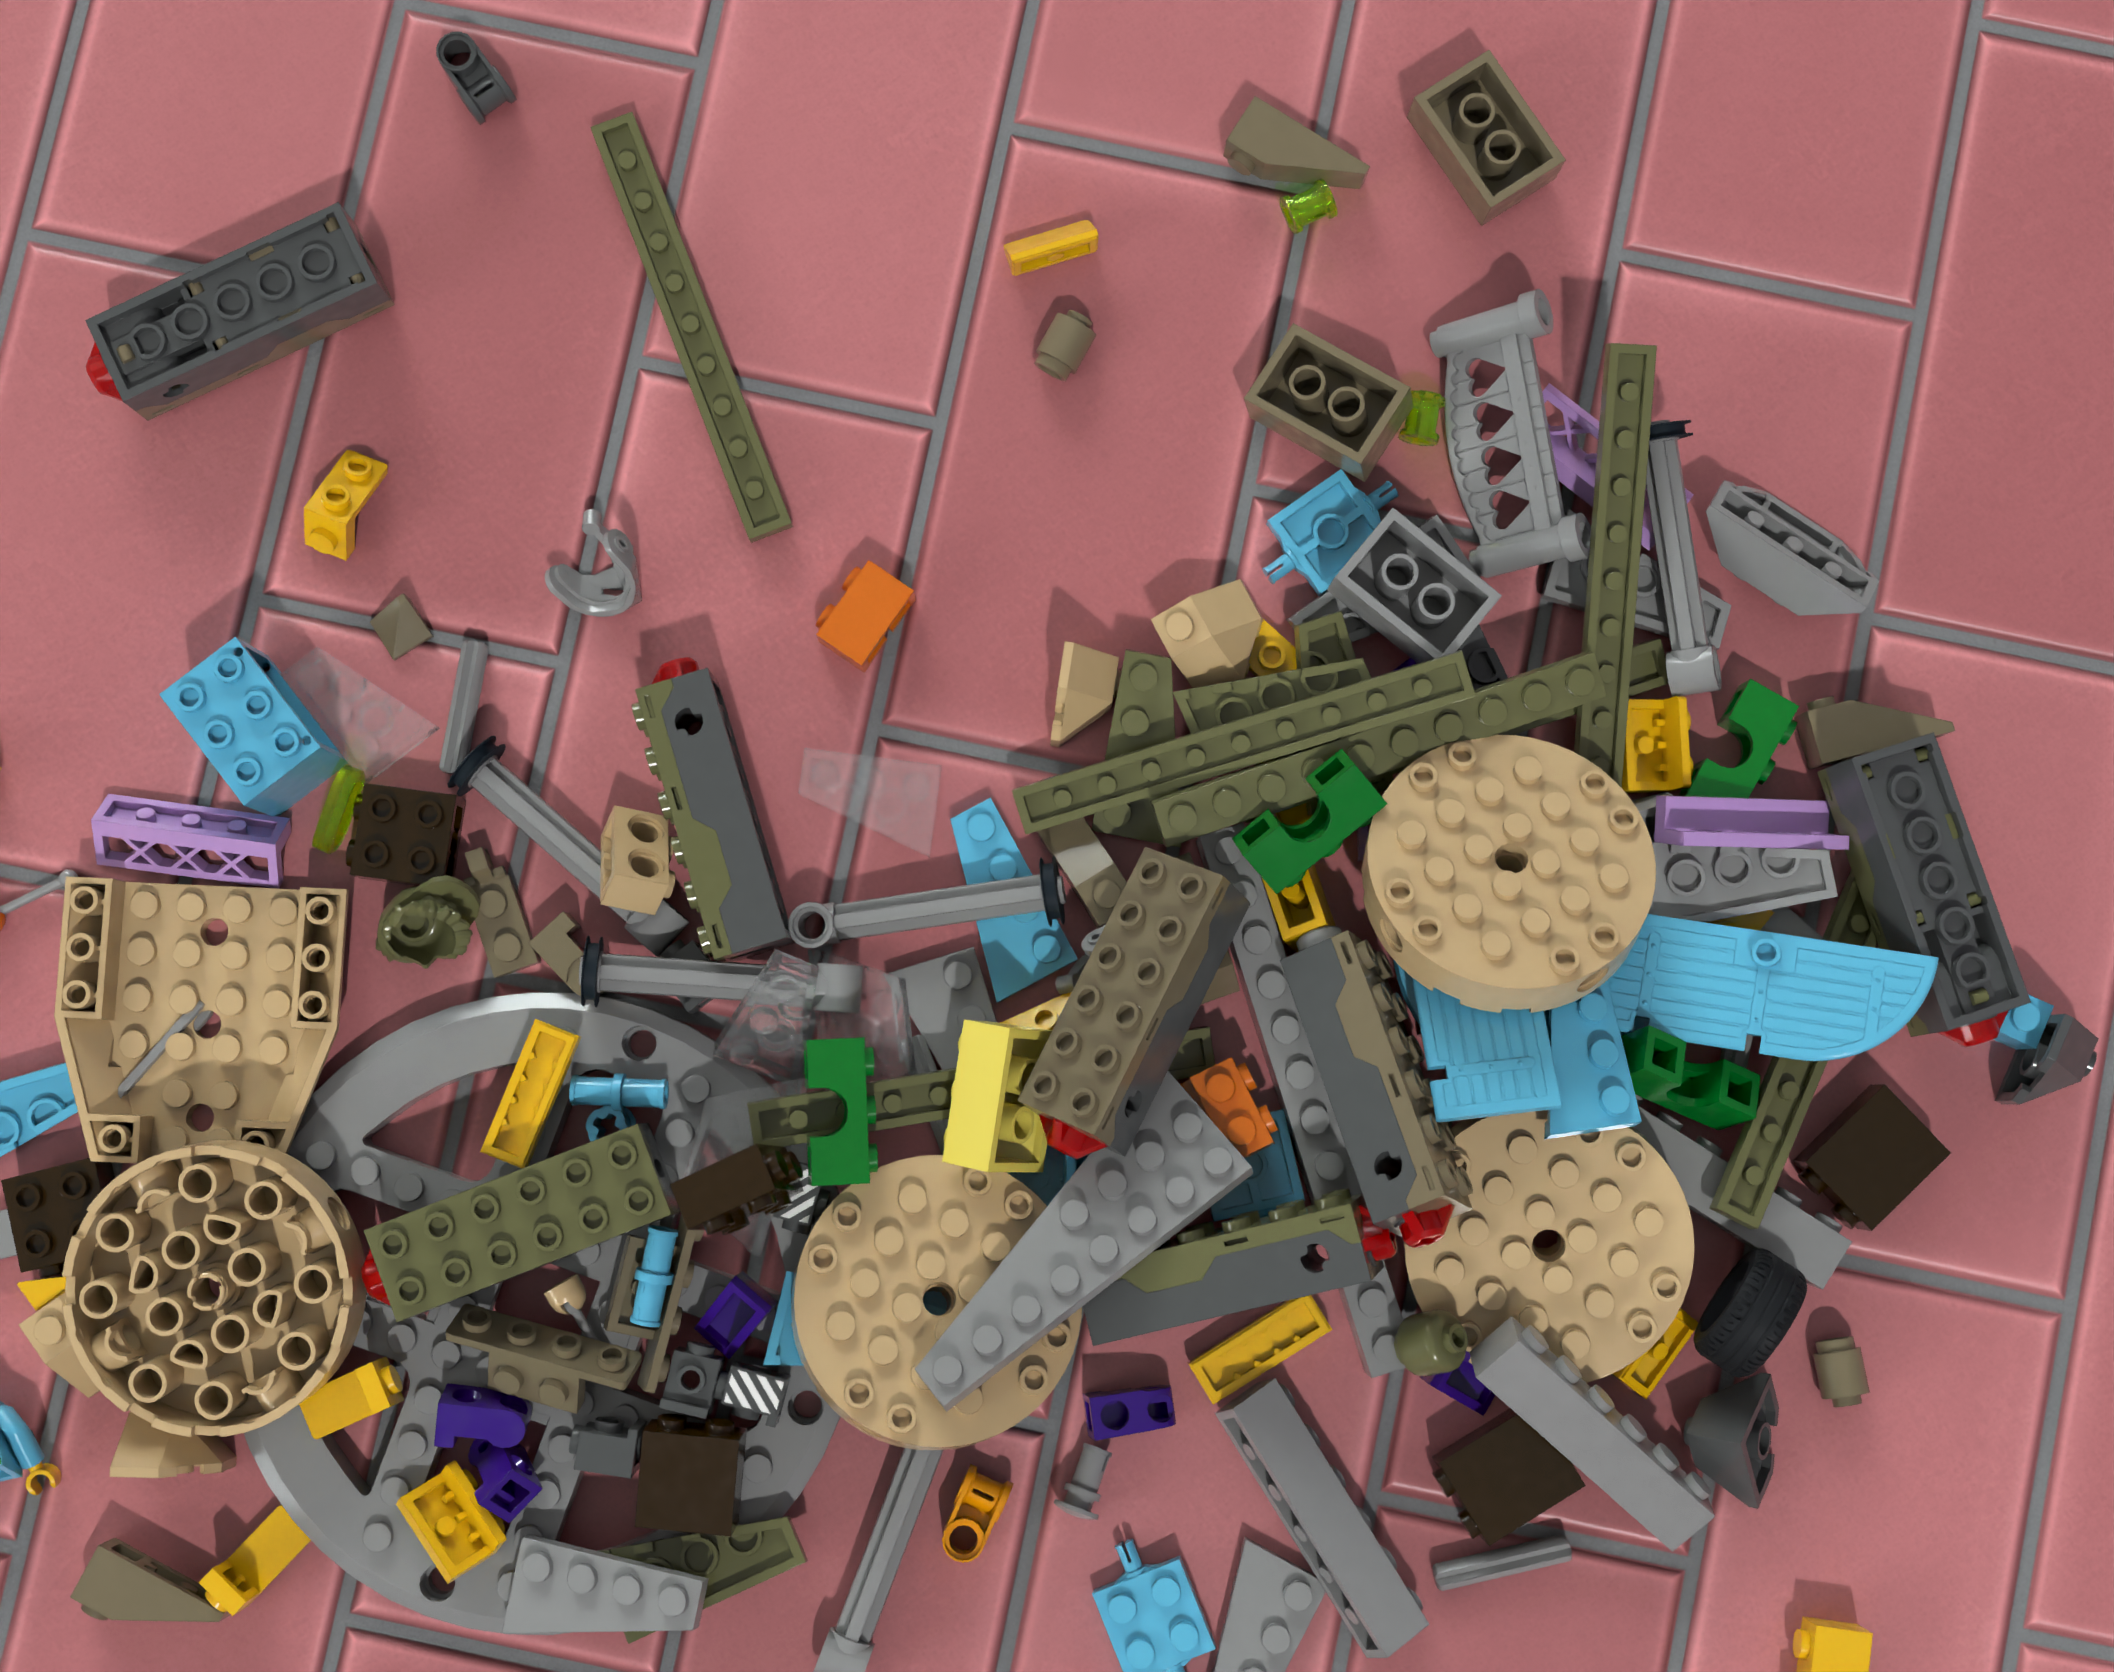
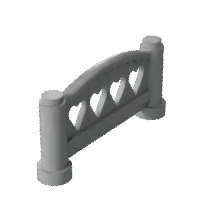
M1541 289L1520 294L1517 302L1438 326L1436 331L1430 333V345L1434 355L1437 358L1445 357L1447 359L1444 397L1447 447L1458 493L1471 525L1479 538L1480 545L1477 546L1476 550H1472L1469 553L1471 567L1479 577L1490 578L1567 558L1570 562L1589 558L1591 527L1587 518L1582 513L1568 516L1564 514L1533 339L1550 334L1553 331L1552 310L1546 295ZM1481 359L1505 367V371L1482 396L1476 397L1473 394L1472 386L1475 379L1469 374V367L1473 361ZM1489 403L1512 411L1513 415L1490 440L1484 441L1481 438L1480 429L1483 423L1477 418V410L1482 404ZM1496 447L1521 456V460L1500 483L1492 485L1489 482L1488 473L1491 467L1485 462V454L1490 448ZM1501 491L1529 501L1525 509L1505 529H1500L1497 526L1496 517L1499 511L1493 506L1494 496Z

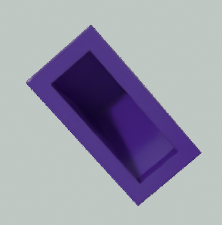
M742 1271L728 1283L694 1329L724 1356L730 1359L778 1304V1301Z
M1467 1351L1459 1368L1448 1373L1426 1377L1420 1376L1422 1380L1483 1416L1495 1397V1394L1476 1378L1473 1365L1469 1363L1470 1353Z

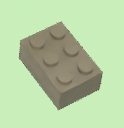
M1490 50L1415 96L1407 115V119L1481 226L1556 179L1566 161Z
M1294 323L1244 398L1251 419L1363 482L1366 481L1413 408L1411 388Z

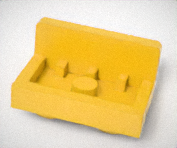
M1675 696L1664 700L1629 699L1622 789L1626 793L1673 792L1691 787V776L1693 774V760L1689 749L1691 717L1687 710V699L1685 696Z
M455 1460L448 1463L440 1474L400 1497L396 1503L447 1584L496 1554L506 1541L505 1527L502 1519L478 1504L474 1494L478 1489L475 1478L467 1469L462 1470Z

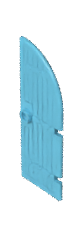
M1647 914L1637 940L1626 960L1607 981L1620 1032H1633L1635 1017L1650 1019V1026L1688 1043L1744 1051L1746 1036L1752 1035L1761 1037L1759 1054L1803 1061H1829L1863 1053L1880 1045L1900 1031L1912 1019L1926 999L1935 978L1939 958Z
M1415 979L1412 980L1427 1070L1445 1069L1447 1079L1429 1082L1436 1122L1561 1108V1098L1544 1011L1530 1013L1529 1009H1502L1501 1013L1478 1010L1459 1004L1460 999L1445 994L1436 988L1431 991Z

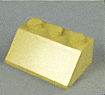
M964 1019L962 1033L958 1041L959 1054L955 1080L951 1087L952 1099L948 1125L944 1133L942 1162L985 1172H1043L1047 1141L1040 1116L1017 1100L1052 1030Z

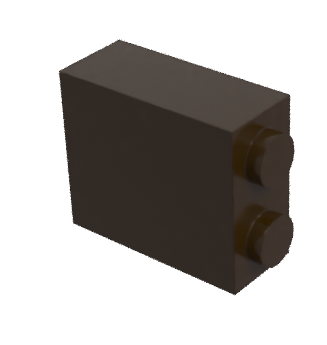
M1885 1084L1869 1085L1793 1162L1802 1171L1798 1174L1800 1180L1815 1194L1820 1195L1823 1192L1835 1205L1831 1208V1211L1842 1224L1849 1229L1856 1227L1857 1229L1872 1231L1951 1152Z
M1511 1408L1432 1456L1439 1468L1432 1473L1436 1482L1447 1498L1455 1494L1464 1509L1457 1514L1464 1528L1472 1539L1480 1535L1481 1539L1489 1546L1586 1486L1572 1462Z

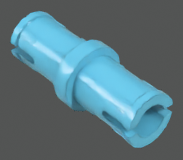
M615 1073L613 1078L573 1075L569 1088V1099L572 1106H611L613 1111H624L625 1107L666 1109L669 1098V1083L667 1079L627 1078L625 1073Z
M649 1225L642 1265L636 1268L634 1276L638 1280V1286L630 1322L645 1327H660V1317L667 1285H672L674 1274L670 1272L679 1231L670 1227Z

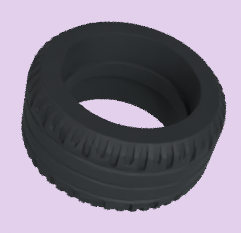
M1760 1248L1749 1251L1729 1272L1703 1312L1693 1337L1695 1349L1700 1355L1717 1364V1366L1732 1376L1738 1378L1750 1376L1771 1356L1794 1322L1807 1293L1805 1276L1798 1269L1783 1261L1769 1250Z

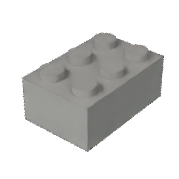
M1394 508L1388 512L1334 577L1327 589L1416 663L1456 652L1502 596Z

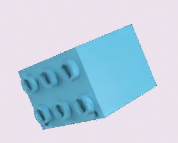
M236 636L159 694L241 803L246 807L272 817L283 814L350 762L271 658ZM270 666V670L265 672L264 670Z

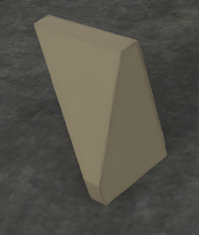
M404 593L396 597L370 621L394 661L434 637L411 599Z

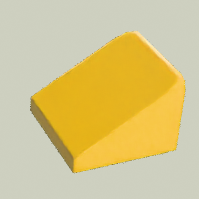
M57 1276L18 1282L17 1285L33 1308L38 1311L65 1293L66 1277Z

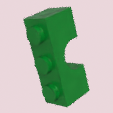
M1752 679L1739 685L1717 724L1732 733L1740 744L1741 755L1737 765L1734 768H1727L1718 765L1708 758L1696 763L1691 776V787L1680 790L1678 796L1749 798L1757 783L1762 785L1770 776L1776 764V761L1771 759V756L1778 744L1785 745L1795 731L1798 722L1793 720V717L1799 706Z
M1342 748L1305 778L1316 792L1318 798L1316 811L1309 820L1299 825H1287L1280 822L1267 809L1232 838L1245 859L1276 894L1285 887L1288 888L1297 884L1304 877L1307 869L1322 857L1325 858L1334 854L1341 847L1345 838L1359 827L1369 825L1372 822L1373 816L1388 804Z
M1650 1025L1621 1036L1635 1095L1718 1131L1756 1119L1761 1075L1726 1059L1708 1064L1686 1062L1684 1059L1687 1042Z
M865 1037L803 1040L805 1088H826L832 1090L839 1096L844 1107L843 1120L835 1131L822 1136H807L808 1185L829 1186L870 1183V1173L878 1172L877 1144H869L868 1124H876L875 1095H867L866 1076H874L873 1047H865Z

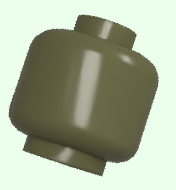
M1438 1309L1413 1314L1405 1318L1400 1324L1394 1340V1348L1399 1361L1414 1375L1425 1377L1448 1373L1459 1368L1465 1358L1468 1345L1467 1333L1458 1319L1449 1311Z

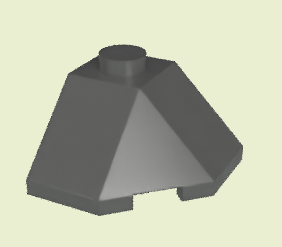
M2067 1014L2050 1015L2037 1048L2015 1051L1995 1101L2001 1104L2020 1105L2081 1082L2082 1078L2087 1076L2095 1065L2097 1053L2094 1049L2099 1038L2075 1018Z
M1761 1372L1702 1398L1694 1416L1687 1419L1684 1427V1442L1690 1447L1695 1467L1748 1507L1757 1509L1773 1475L1775 1454L1769 1453L1771 1445L1770 1425L1777 1426L1779 1404L1771 1374Z

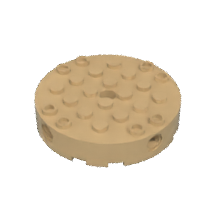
M1496 734L1486 738L1450 742L1433 749L1413 761L1391 782L1382 796L1388 804L1373 816L1367 837L1361 869L1364 889L1363 900L1376 936L1394 961L1413 979L1431 991L1436 988L1445 994L1460 999L1459 1004L1478 1010L1501 1013L1502 1009H1529V1012L1533 1013L1554 1009L1588 995L1605 983L1619 969L1635 944L1650 910L1655 891L1656 863L1651 837L1637 807L1617 782L1601 768L1577 753L1551 742L1531 737Z
M1547 1110L1462 1120L1451 1128L1457 1146L1456 1149L1451 1151L1457 1167L1462 1166L1471 1181L1473 1193L1469 1194L1468 1197L1473 1209L1450 1218L1444 1237L1433 1244L1412 1248L1406 1245L1403 1239L1409 1281L1422 1312L1438 1309L1449 1311L1454 1315L1467 1333V1352L1472 1351L1512 1316L1524 1328L1531 1325L1537 1329L1547 1341L1548 1349L1558 1358L1562 1355L1568 1357L1578 1368L1582 1375L1581 1379L1586 1383L1611 1375L1636 1361L1662 1337L1675 1319L1686 1296L1694 1264V1229L1690 1210L1684 1192L1666 1161L1648 1139L1634 1127L1544 1140ZM1551 1229L1558 1233V1241L1551 1247L1537 1248L1533 1243L1534 1237L1543 1230Z
M210 1140L188 1144L149 1157L121 1173L96 1196L86 1209L88 1213L84 1217L77 1234L71 1237L62 1277H66V1305H63L62 1309L66 1330L81 1366L96 1387L119 1409L124 1412L129 1410L138 1417L152 1423L150 1427L171 1434L192 1437L193 1435H220V1437H227L263 1427L282 1417L314 1395L340 1368L352 1348L363 1319L367 1290L363 1283L361 1267L365 1262V1257L356 1226L348 1210L332 1188L311 1168L286 1153L262 1144L242 1140ZM210 1278L221 1284L219 1287V1297L211 1291L209 1285Z
M943 1155L916 1156L883 1165L878 1168V1172L870 1173V1183L850 1184L824 1210L814 1225L798 1259L791 1289V1326L795 1345L801 1363L804 1365L820 1396L838 1415L861 1432L879 1441L913 1450H952L971 1446L1008 1430L1029 1416L1045 1401L1066 1371L1074 1353L1082 1318L1081 1307L947 1412L944 1410L919 1377L915 1368L1045 1210L1047 1205L1024 1183L1006 1172H985L942 1162ZM939 1291L942 1293L947 1302L944 1314L934 1315L926 1310L923 1304L926 1292Z

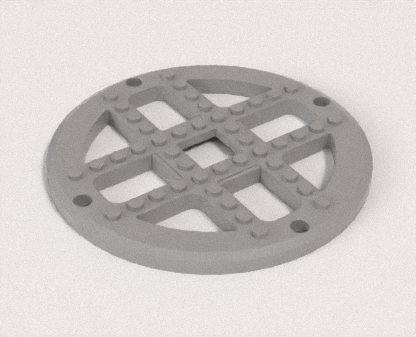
M530 992L495 996L452 1006L413 1021L378 1040L343 1065L312 1094L288 1155L311 1168L335 1193L343 1189L350 1190L407 1212L415 1211L522 1169L496 1158L487 1176L478 1181L470 1180L376 1146L372 1143V1137L415 1103L443 1087L478 1073L516 1065L535 1019L579 1035L581 1040L529 1166L554 1156L572 1108L569 1099V1088L573 1075L586 1077L593 1071L604 1070L612 1074L625 1073L627 1078L667 1079L669 1083L667 1108L662 1111V1117L654 1138L671 1183L695 1173L712 1129L720 1135L734 1154L752 1146L753 1141L747 1102L782 1096L760 1073L729 1048L696 1028L660 1012L600 997L597 1007L594 1005V1000H586L585 1005L582 1006L581 996L576 993ZM642 1030L651 1032L656 1040V1047L653 1053L646 1057L637 1056L631 1048L633 1036ZM807 1143L784 1146L788 1152L792 1151L796 1155L799 1162L808 1164ZM837 1185L824 1186L823 1188L831 1191L828 1206L840 1194ZM680 1212L649 1225L665 1226L674 1229ZM773 1214L769 1216L777 1235L785 1273L786 1271L795 1273L801 1251L819 1217H815L809 1235L781 1228L783 1219L772 1217ZM649 1225L550 1263L600 1281L586 1319L597 1340L638 1352L644 1338L606 1331L603 1326L627 1234L647 1238ZM694 1261V1273L688 1288H682L678 1306L682 1307L683 1312L702 1318L735 1275ZM503 1282L429 1310L428 1315L422 1313L396 1322L390 1305L374 1299L369 1293H366L363 1319L353 1345L400 1363L408 1372L410 1380L408 1394L372 1489L353 1467L337 1444L332 1433L320 1439L312 1437L299 1405L271 1423L244 1433V1436L272 1492L291 1519L325 1555L353 1578L382 1596L427 1617L469 1629L502 1633L522 1537L530 1534L559 1541L585 1471L574 1470L576 1454L569 1452L571 1434L575 1424L585 1426L589 1421L595 1422L597 1417H613L623 1420L624 1427L630 1428L638 1419L647 1421L648 1425L651 1419H657L661 1414H679L687 1417V1422L705 1424L706 1420L712 1419L709 1417L703 1419L659 1408L660 1399L630 1388L619 1390L587 1380L585 1385V1401L577 1414L529 1401L532 1406L530 1420L546 1425L532 1464L543 1489L511 1521L506 1534V1541L497 1553L455 1579V1586L452 1590L441 1591L435 1587L432 1581V1573L436 1567L434 1562L400 1512L396 1503L400 1497L432 1479L444 1450V1447L434 1446L438 1402L446 1384L452 1383L484 1388L488 1386L489 1352L447 1341L446 1329L464 1304L493 1310ZM760 1285L774 1299L779 1301L781 1292ZM777 1305L750 1335L751 1337L766 1343L769 1342ZM779 1366L778 1372L789 1374L791 1377L781 1416L776 1427L766 1426L768 1416L762 1414L757 1424L747 1428L738 1525L784 1516L799 1497L824 1456L841 1416L820 1396L804 1366ZM812 1391L818 1395L821 1401V1409L818 1414L812 1417H804L798 1413L795 1408V1398L799 1393ZM654 1529L647 1534L617 1546L601 1550L692 1533ZM562 1632V1633H503V1634H517V1635H555V1634L572 1633V1632Z

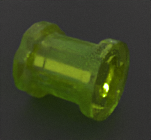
M1323 179L1315 181L1314 187L1293 197L1286 195L1279 199L1281 211L1293 234L1302 232L1304 226L1321 218L1327 217L1332 219L1338 215L1333 194Z
M1411 390L1413 408L1406 417L1404 428L1399 430L1398 438L1405 443L1413 445H1437L1439 442V435L1436 433L1439 409L1445 406L1446 399L1438 393Z

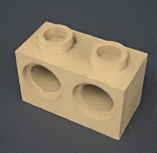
M614 805L601 834L600 905L655 915L663 898H670L675 884V872L669 870L673 848L671 836L668 833V819L666 820L663 815Z

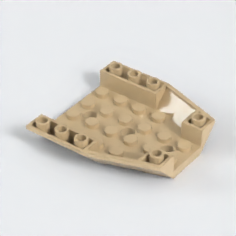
M66 876L54 1018L90 1161L139 1163L149 1157L188 1144L223 1139L258 1143L288 1154L339 1030L348 889L313 887L279 889L125 882L112 878ZM221 919L228 927V936L223 943L214 946L208 941L206 931L210 923ZM199 1000L205 1004L199 1014L204 1011H213L220 1017V1031L212 1038L205 1037L200 1030L198 1032L195 1031L194 1021L196 1017L182 1033L172 1034L166 1041V1051L128 1094L122 1098L119 1097L118 1087L179 1018L183 1014L190 1013L195 1009ZM202 1104L209 1106L214 1113L213 1124L206 1131L198 1130L192 1122L194 1110Z

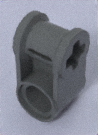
M450 32L439 40L436 47V56L447 77L456 88L457 94L479 125L486 122V115L505 102L512 104L517 100L504 78L494 65L491 66L468 34ZM459 53L471 54L465 64L461 66L451 65L455 55Z

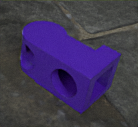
M447 1383L438 1402L434 1446L454 1448L458 1437L488 1440L491 1444L500 1448H511L519 1444L523 1439L532 1416V1406L526 1399L484 1387Z
M1154 1385L1132 1390L1131 1388L1106 1392L1083 1393L1088 1436L1094 1441L1162 1429L1176 1424L1171 1385Z
M475 1439L473 1441L468 1458L469 1462L478 1468L483 1484L474 1492L477 1502L482 1507L510 1523L543 1489L526 1449L521 1444L511 1448H500L494 1446L488 1440Z

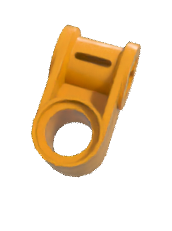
M969 1465L954 1499V1506L945 1524L942 1536L943 1549L951 1559L964 1563L972 1561L980 1555L994 1523H997L1005 1507L1013 1483L1006 1481L1002 1484L978 1473L977 1466ZM973 1489H977L983 1493H986L992 1496L993 1498L985 1496L977 1491H974ZM958 1526H969L976 1532L977 1542L970 1549L961 1550L953 1546L950 1534Z

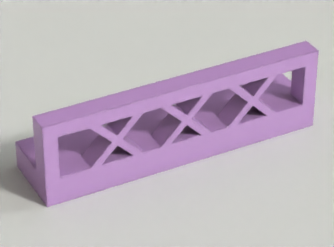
M1549 383L1542 391L1544 404L1548 400L1561 410L1565 424L1560 426L1548 424L1558 481L1593 507L1597 453L1587 454L1579 448L1576 434L1590 433L1598 439L1599 421ZM1646 487L1641 545L1649 551L1655 545ZM1685 488L1688 503L1694 494Z
M108 794L91 819L97 865L268 888H280L283 883L281 850L291 834L290 818ZM108 837L121 838L134 850L130 853L111 851ZM156 843L168 845L180 856L176 859L163 858L152 846ZM202 849L214 851L225 862L221 865L209 864L197 853ZM247 856L267 858L268 871L254 870L243 859Z
M1656 795L1654 842L1680 846L1849 850L1850 836L1828 833L1830 807L1828 802L1824 800Z

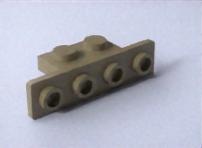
M682 1214L677 1228L679 1233L678 1237H676L670 1272L674 1274L672 1285H667L660 1317V1327H645L630 1322L638 1286V1280L634 1278L637 1267L642 1265L647 1238L627 1234L603 1326L606 1331L649 1339L638 1378V1385L644 1392L655 1393L658 1382L663 1383L667 1377L670 1366V1354L666 1353L670 1335L677 1334L682 1319V1307L678 1306L682 1288H688L691 1283L695 1265L694 1260H690L694 1241L699 1242L704 1234V1230H688Z
M464 1304L446 1329L447 1341L489 1352L487 1389L575 1414L579 1412L585 1401L586 1380L625 1390L642 1360V1354L638 1351L471 1304Z

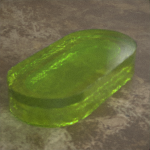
M346 764L338 772L328 793L313 836V848L331 854L343 842L353 817L356 796L359 793L361 794L364 787L365 774L363 770Z

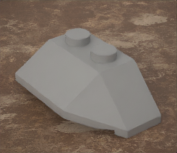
M1723 481L1706 510L1721 566L1732 572L1740 580L1746 581L1769 596L1775 603L1786 607L1798 616L1862 613L1867 608L1879 580L1873 573L1866 572L1861 560L1842 540L1766 491L1748 486H1736L1733 482Z

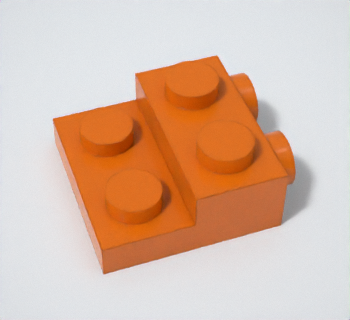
M1230 1057L1189 1077V1080L1180 1084L1244 1158L1275 1144L1271 1133L1277 1131L1278 1128L1266 1105L1257 1108L1249 1092L1257 1088V1085L1245 1062L1236 1066L1234 1059Z

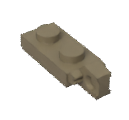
M480 847L466 852L465 856L472 877L463 879V881L475 891L481 902L475 923L494 978H500L541 963L539 954L528 943L533 937L512 877L507 875L503 865L494 868L487 848Z

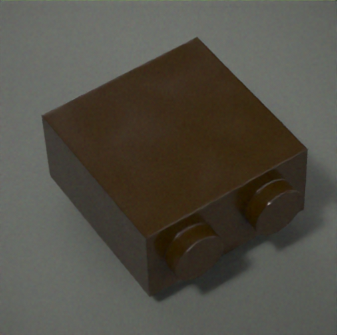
M364 783L363 794L359 793L356 796L353 808L354 820L358 821L356 838L349 841L346 851V864L351 867L350 875L361 879L420 886L437 876L448 875L454 877L466 800L452 794Z
M765 1144L752 1145L670 1184L687 1229L706 1230L707 1235L720 1231L723 1235H727L743 1229L750 1224L747 1217L763 1211L765 1215H771L784 1210L792 1205L790 1197L804 1191L799 1181L803 1177V1171L796 1155L792 1151L788 1152L786 1147Z
M90 1158L1 1180L21 1273L38 1270L40 1278L63 1273L65 1256L71 1237L77 1234L84 1217L88 1213L86 1209L96 1196L115 1179L112 1162L90 1161Z
M661 1414L657 1419H651L642 1434L635 1527L731 1537L739 1523L747 1428L734 1427L735 1423L733 1421L721 1418L708 1419L705 1421V1424L687 1422V1417L679 1414Z

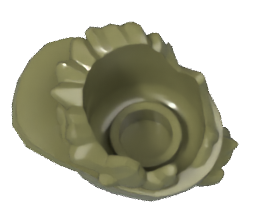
M448 875L433 877L420 886H413L402 890L388 903L380 916L375 942L376 950L381 951L389 962L396 960L403 963H416L424 969L429 968L437 958L456 959L458 955L466 953L470 937L473 934L469 928L478 917L481 903L477 894L468 884Z

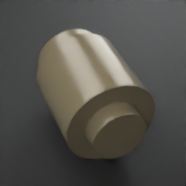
M1069 310L1067 315L1057 313L1036 350L1039 356L1034 364L1052 377L1066 381L1070 373H1076L1096 337V334L1090 329L1093 324L1092 321L1073 310Z
M1853 1336L1816 1341L1817 1353L1813 1354L1822 1399H1832L1833 1407L1861 1404V1395L1870 1393L1861 1347H1855Z

